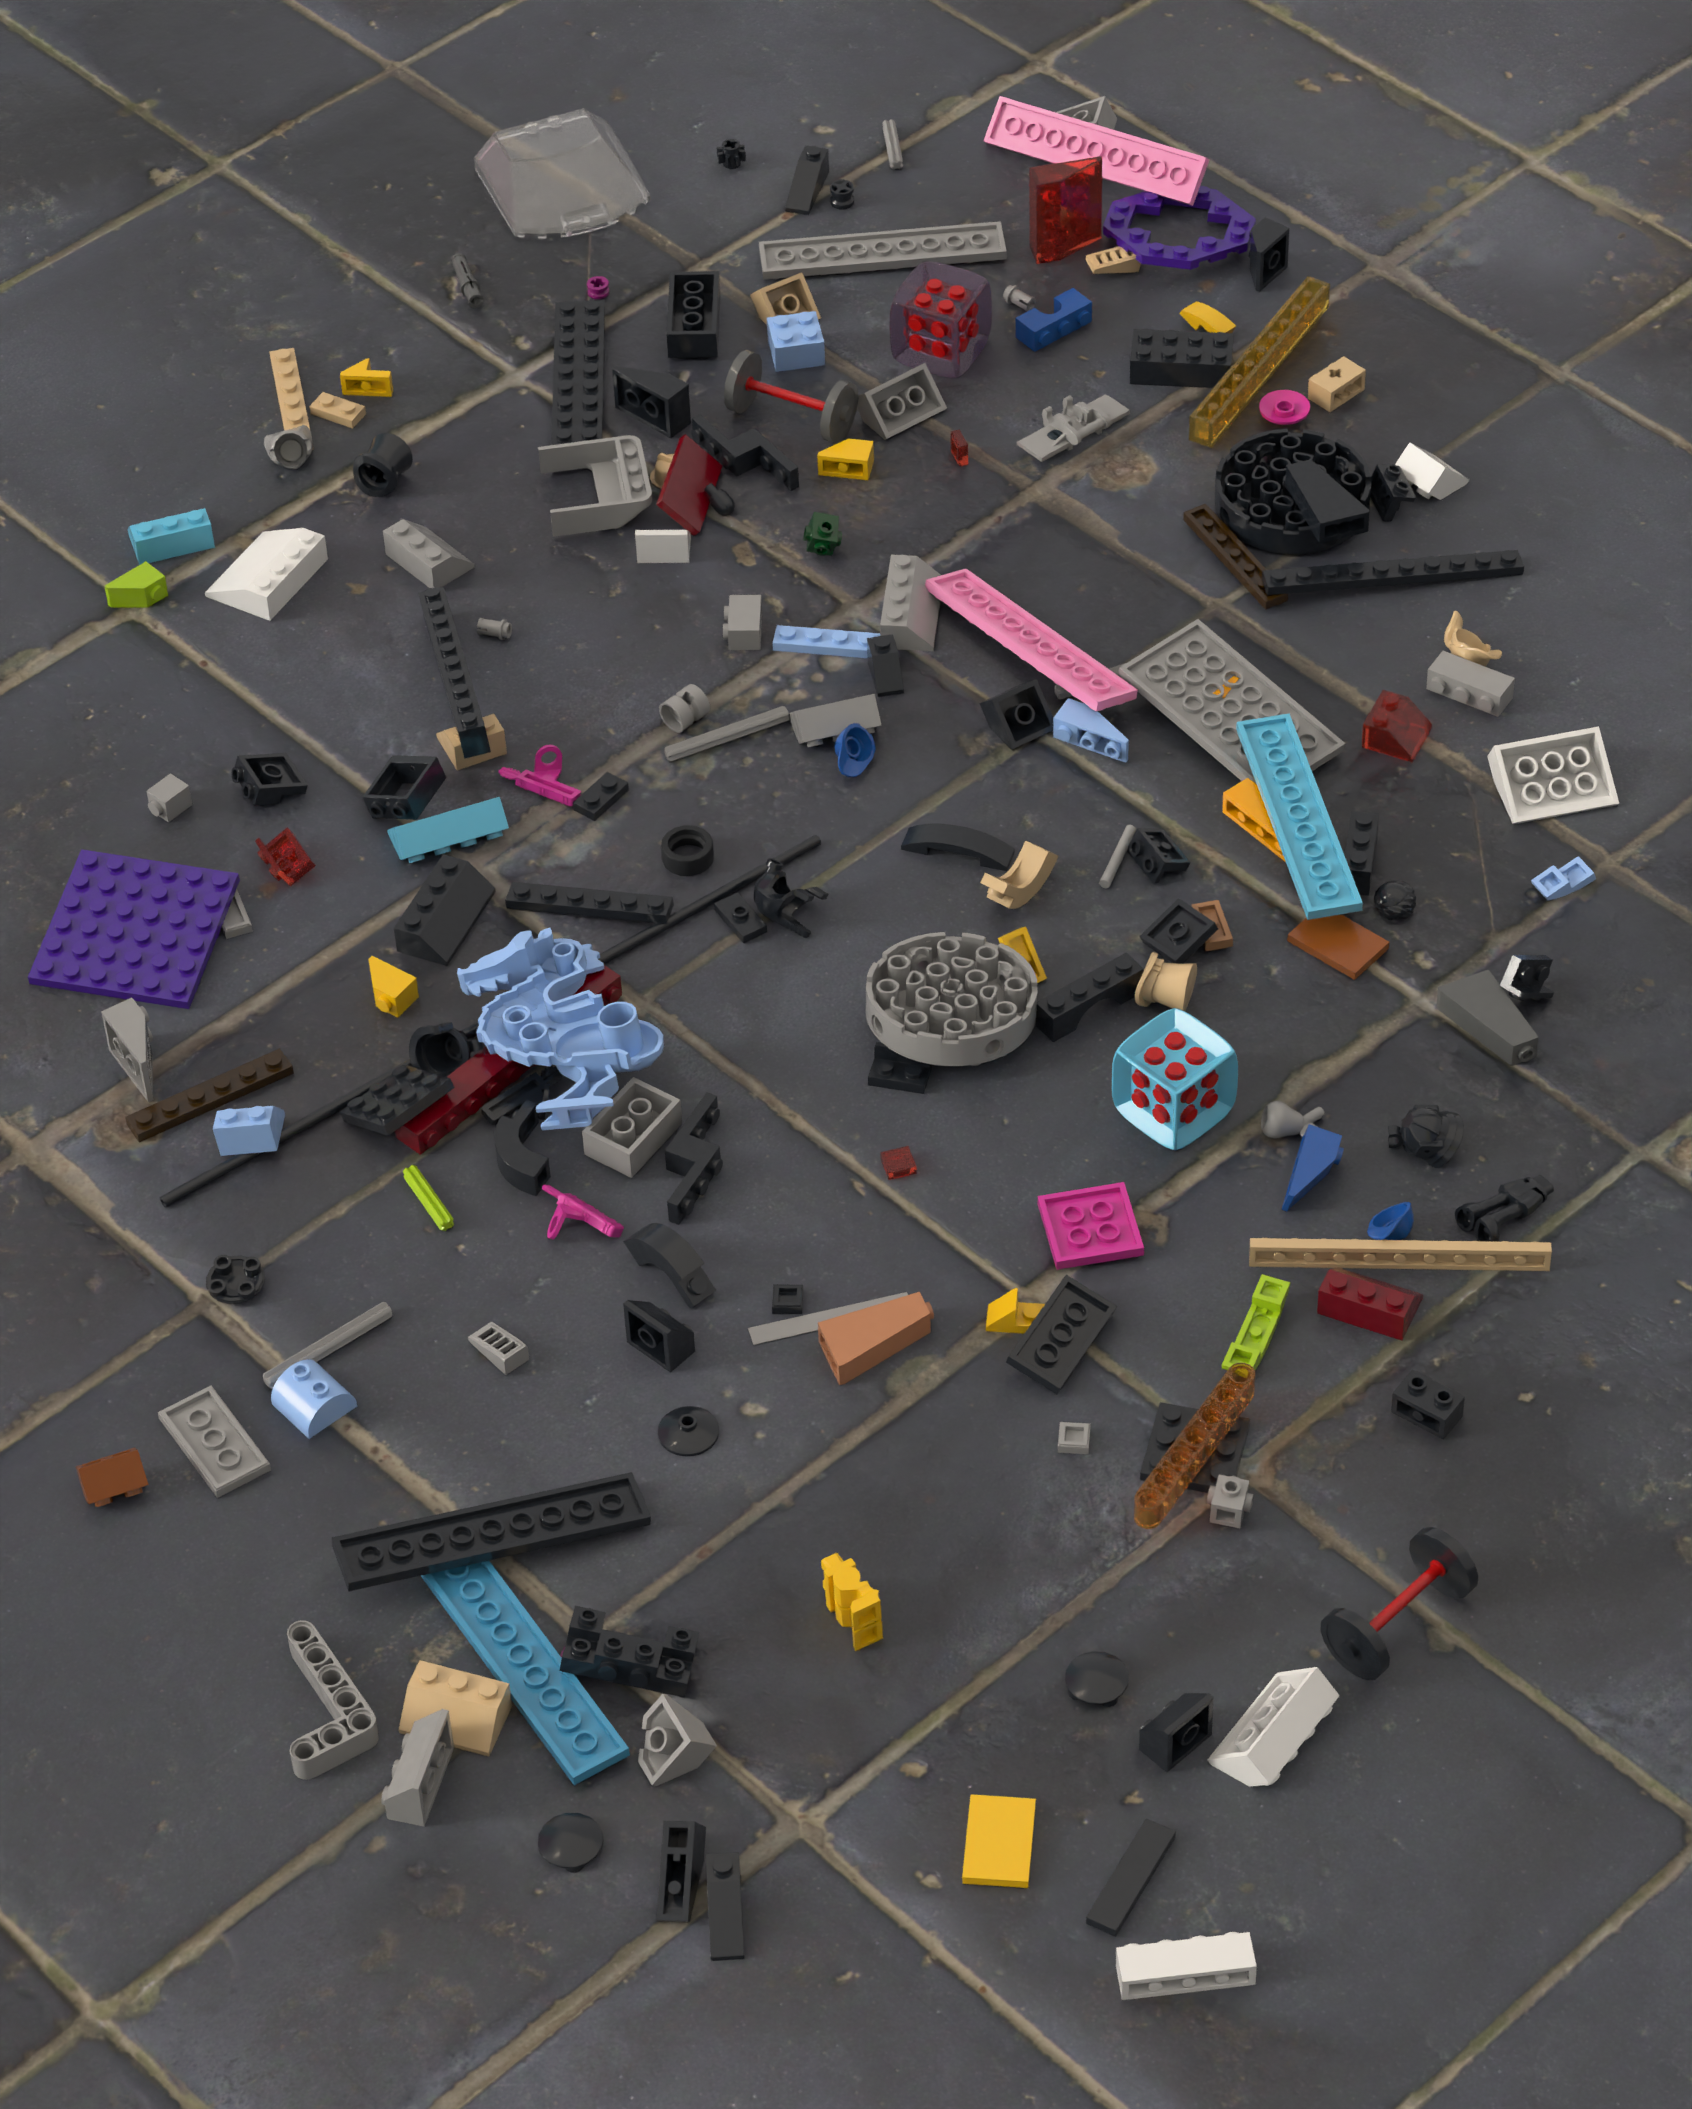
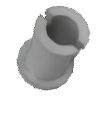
M1009 285L1003 294V298L1006 299L1008 304L1013 303L1025 311L1034 308L1030 302L1036 303V298L1020 291L1016 285Z
M480 618L478 620L477 628H481L477 629L478 635L499 637L500 640L510 638L512 624L508 623L506 619L495 621Z

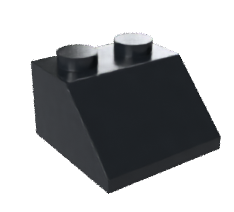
M1266 217L1257 225H1254L1249 234L1251 238L1249 269L1255 290L1258 292L1262 291L1288 267L1289 228Z
M1037 679L1024 682L979 703L990 729L1011 750L1053 731V716Z
M627 1300L623 1303L627 1343L671 1373L695 1352L693 1330L687 1324H681L671 1317L665 1309L658 1308L651 1302Z
M1184 1693L1176 1701H1170L1164 1707L1162 1713L1153 1720H1147L1140 1728L1139 1750L1164 1771L1169 1772L1212 1735L1214 1697L1209 1693Z

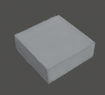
M1060 1422L1058 1453L1089 1454L1091 1424Z

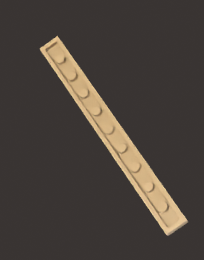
M1250 1238L1249 1267L1550 1271L1552 1248L1551 1242Z

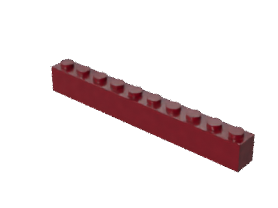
M604 965V970L586 974L584 984L573 995L590 990L595 995L602 994L604 1006L614 1003L622 996L621 976ZM485 1046L447 1076L451 1079L455 1088L395 1131L396 1138L421 1155L427 1149L435 1146L450 1131L455 1130L470 1115L475 1114L489 1100L497 1097L504 1088L517 1081L528 1069L536 1065L528 1067L513 1060L507 1061L498 1054H490Z

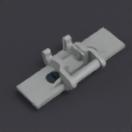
M1106 394L1088 404L1082 401L1075 405L1072 404L1073 398L1069 395L1063 399L1062 414L1058 413L1052 416L1053 410L1050 406L1043 409L1042 417L1045 427L1017 442V445L1043 462L1065 449H1073V445L1079 444L1081 439L1094 432L1098 435L1101 434L1102 429H1107L1111 424L1130 414V410Z

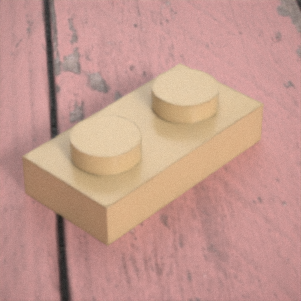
M322 392L309 406L310 414L352 429L366 415L365 406Z

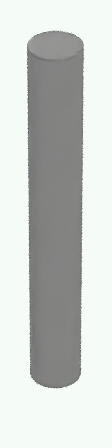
M1133 825L1126 826L1099 882L1103 888L1110 887L1136 832V828Z

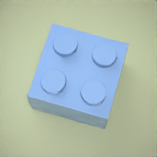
M816 311L767 317L768 343L776 372L825 365L824 339Z

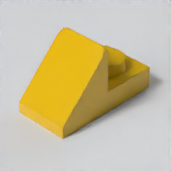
M370 358L340 373L342 395L392 397L391 371L371 370Z
M1021 927L998 938L1000 943L1011 947L1027 960L1035 972L1037 983L1047 979L1026 927Z
M1014 1288L988 1304L986 1331L1024 1334L1045 1304L1018 1302V1288Z

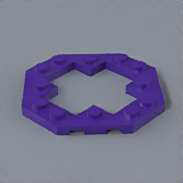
M1200 186L1193 206L1144 191L1112 201L1103 224V234L1107 238H1115L1117 245L1122 247L1127 253L1133 252L1136 255V260L1141 264L1191 270L1199 267V262L1208 260V262L1212 263L1227 258V253L1237 252L1238 254L1246 252L1251 242L1249 234L1252 227L1256 225V218L1218 190L1209 189L1206 186ZM1164 204L1209 209L1207 222L1229 224L1224 240L1216 239L1212 236L1199 237L1195 249L1182 245L1150 244L1151 231L1143 230L1142 228L1130 229L1135 213L1160 216Z

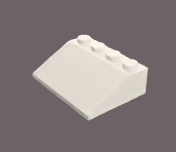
M305 528L262 532L205 592V597L271 621L328 560L325 536Z
M1599 726L1495 745L1487 756L1494 783L1512 824L1619 804Z

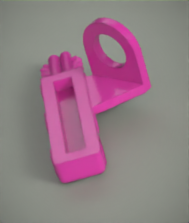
M545 745L536 752L534 772L525 770L520 773L516 769L513 770V768L502 767L498 771L502 777L516 780V786L566 806H573V802L581 796L580 790L556 781L561 774L562 753L555 745ZM549 751L556 753V758L553 762L544 763L541 761L544 753Z
M550 1185L542 1186L545 1192L558 1199L556 1203L558 1206L548 1227L547 1237L554 1240L565 1218L585 1221L609 1237L621 1236L624 1227L617 1223L616 1220L609 1218L603 1212L601 1213L598 1209H595L571 1193H562Z

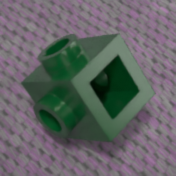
M819 512L813 513L809 524L805 526L803 541H807L806 552H812L821 556H832L835 547H839L842 540V531H838L839 516Z

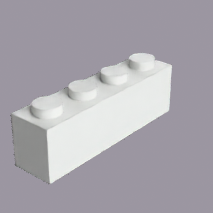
M1229 1932L1219 1936H1195L1185 1940H1161L1151 1944L1139 1945L1133 1943L1124 1947H1116V1969L1122 2000L1256 1984V1962L1250 1932Z

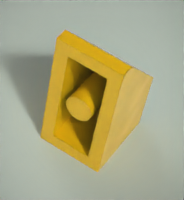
M846 439L818 452V475L869 480L874 463L873 441Z
M371 956L368 960L375 1005L382 1012H388L398 1018L419 998L417 979Z

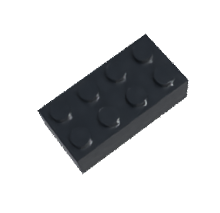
M719 271L670 272L666 332L668 358L718 357L721 295Z
M1134 329L1130 357V384L1230 389L1234 333Z

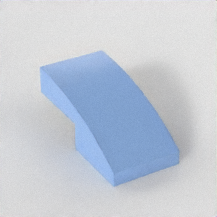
M1578 856L1560 869H1557L1554 865L1533 878L1531 882L1547 900H1553L1585 887L1596 880L1594 872Z

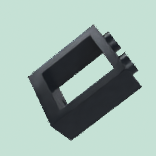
M392 755L362 798L372 818L417 820L447 777L437 757ZM403 783L414 784L406 796H394Z

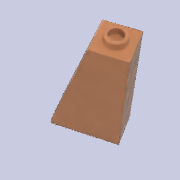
M920 1292L818 1322L819 1344L839 1385L846 1384L931 1333V1320L934 1319L933 1309L929 1302H924Z

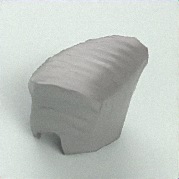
M302 425L297 428L266 435L264 446L268 456L274 463L289 469H298L311 455L313 440L309 428L306 425Z

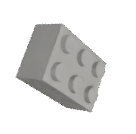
M635 1077L613 1098L614 1106L605 1107L592 1120V1124L582 1131L584 1155L630 1178L644 1166L682 1124L681 1100Z

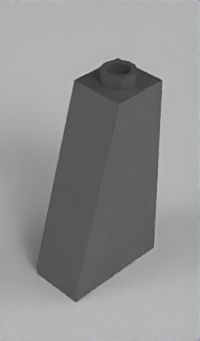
M1489 969L1438 987L1436 1004L1438 1010L1509 1065L1513 1066L1537 1057L1539 1037Z

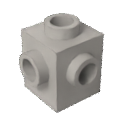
M1219 1474L1216 1486L1210 1485L1207 1497V1504L1211 1505V1523L1241 1528L1244 1512L1250 1513L1254 1494L1248 1493L1249 1480Z

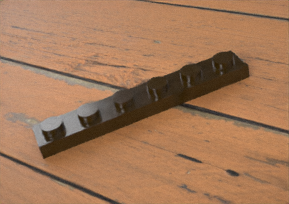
M1206 503L1183 512V520L1265 610L1288 601V594L1267 595L1262 581V570L1267 569Z
M279 1048L125 1117L126 1124L138 1142H142L294 1074L293 1065Z

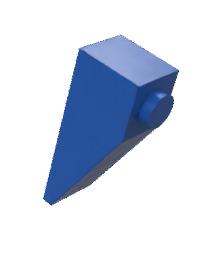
M1310 1124L1308 1125L1301 1139L1281 1210L1288 1211L1328 1175L1333 1164H1339L1344 1148L1339 1147L1342 1135Z

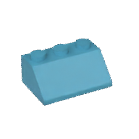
M205 508L131 525L127 529L139 565L145 561L152 563L215 548L212 527Z

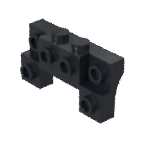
M575 1606L561 1659L560 1671L685 1698L699 1632L668 1625L664 1642L604 1630L606 1612Z

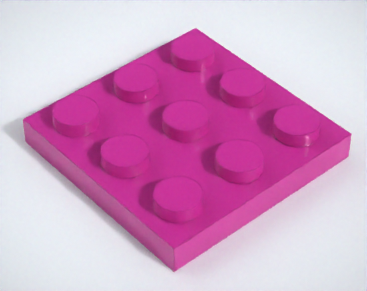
M1124 1182L1038 1196L1039 1211L1057 1270L1144 1256V1245Z

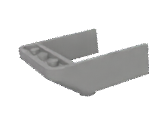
M626 435L538 447L541 474L581 468L591 469L599 502L598 504L550 510L553 537L618 529L651 505L652 491L641 440L638 437Z

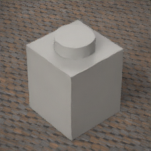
M171 773L147 790L149 810L153 815L159 816L167 822H170L192 806L189 785Z

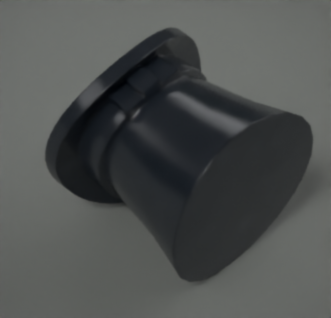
M390 433L378 434L372 440L368 452L361 453L354 460L353 476L357 486L363 493L372 497H383L390 494L398 485V476L412 466V452L406 442L400 437Z

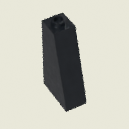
M1311 459L1286 465L1285 485L1319 543L1368 532L1370 514L1368 508Z

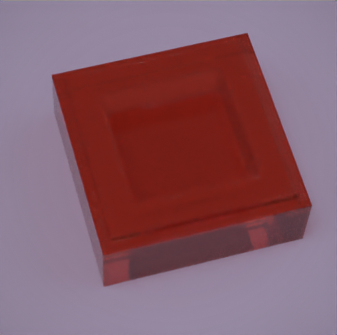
M960 429L951 431V453L959 466L968 465V444Z
M908 1146L880 1152V1159L888 1180L917 1174L916 1164Z

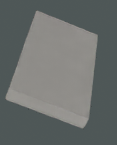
M212 1385L158 1412L159 1420L217 1498L271 1471L268 1460Z

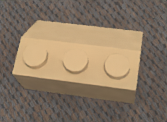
M419 1660L407 1686L399 1733L410 1734L415 1721L441 1709L449 1710L454 1748L489 1757L512 1708L510 1685L506 1682Z

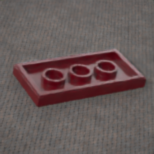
M686 434L683 435L677 444L656 505L695 536L701 530L710 504L709 499L711 497L704 489L710 483L716 486L722 465Z

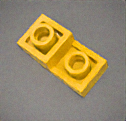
M1197 301L1182 309L1179 313L1195 330L1203 327L1207 332L1232 333L1236 327L1222 313Z

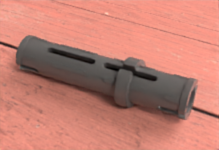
M460 253L455 254L451 258V265L461 284V293L466 296L470 307L478 308L483 304V297L479 291L480 285L474 279L466 257Z

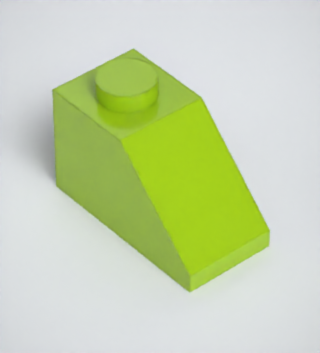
M146 561L105 585L107 603L111 608H148L168 596L165 576Z

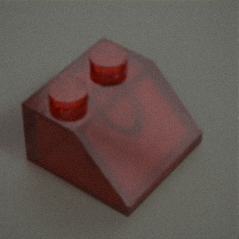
M1382 690L1363 723L1362 748L1413 762L1432 729V723L1409 697Z

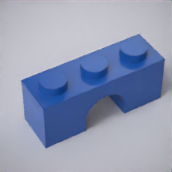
M1071 288L1054 297V314H1044L1033 308L1016 317V338L1035 352L1092 322V301L1076 289Z

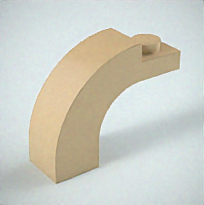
M1025 841L1015 863L1007 873L1001 877L985 873L980 883L989 887L987 898L1010 909L1019 908L1026 904L1041 889L1059 856Z

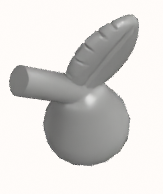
M1273 1101L1268 1103L1263 1110L1261 1129L1267 1137L1272 1139L1297 1135L1299 1133L1303 1137L1308 1125L1316 1126L1313 1123L1324 1117L1325 1113L1321 1107H1316L1302 1116V1114L1289 1107L1286 1103Z

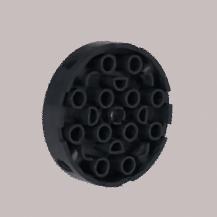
M1278 429L1255 434L1238 442L1230 448V453L1225 458H1221L1216 469L1215 510L1221 521L1239 540L1246 544L1275 553L1315 554L1340 545L1352 536L1323 543L1318 542L1285 485L1286 465L1311 459L1369 510L1371 474L1367 463L1350 445L1340 439L1333 441L1324 438L1325 434L1321 432L1303 429V433H1288V429Z

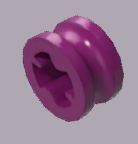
M602 276L590 278L587 281L588 296L592 299H604L609 295L608 279Z

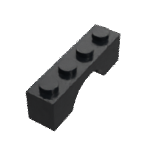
M1124 953L1037 1002L1036 1027L1052 1042L1059 1040L1075 1031L1082 1016L1097 1002L1107 998H1114L1122 1005L1134 998L1144 968L1128 953Z

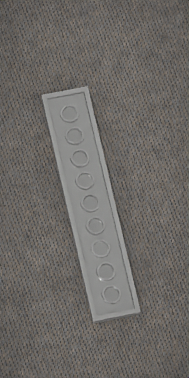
M1001 221L759 242L763 280L789 278L801 272L804 276L1007 259Z

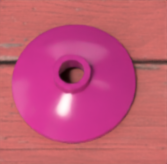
M1277 390L1266 394L1261 399L1259 411L1266 420L1272 423L1290 425L1298 423L1308 416L1310 403L1304 395L1296 391Z

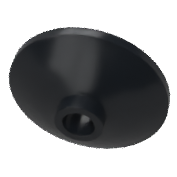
M684 1406L670 1411L662 1418L658 1426V1438L661 1445L667 1451L679 1456L702 1454L716 1443L719 1436V1425L716 1418L709 1411L695 1406Z

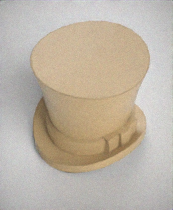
M1152 952L1137 985L1135 1002L1143 1007L1149 1006L1151 1002H1158L1172 1009L1176 1008L1186 1011L1196 981V963H1164V959L1157 958L1158 953Z

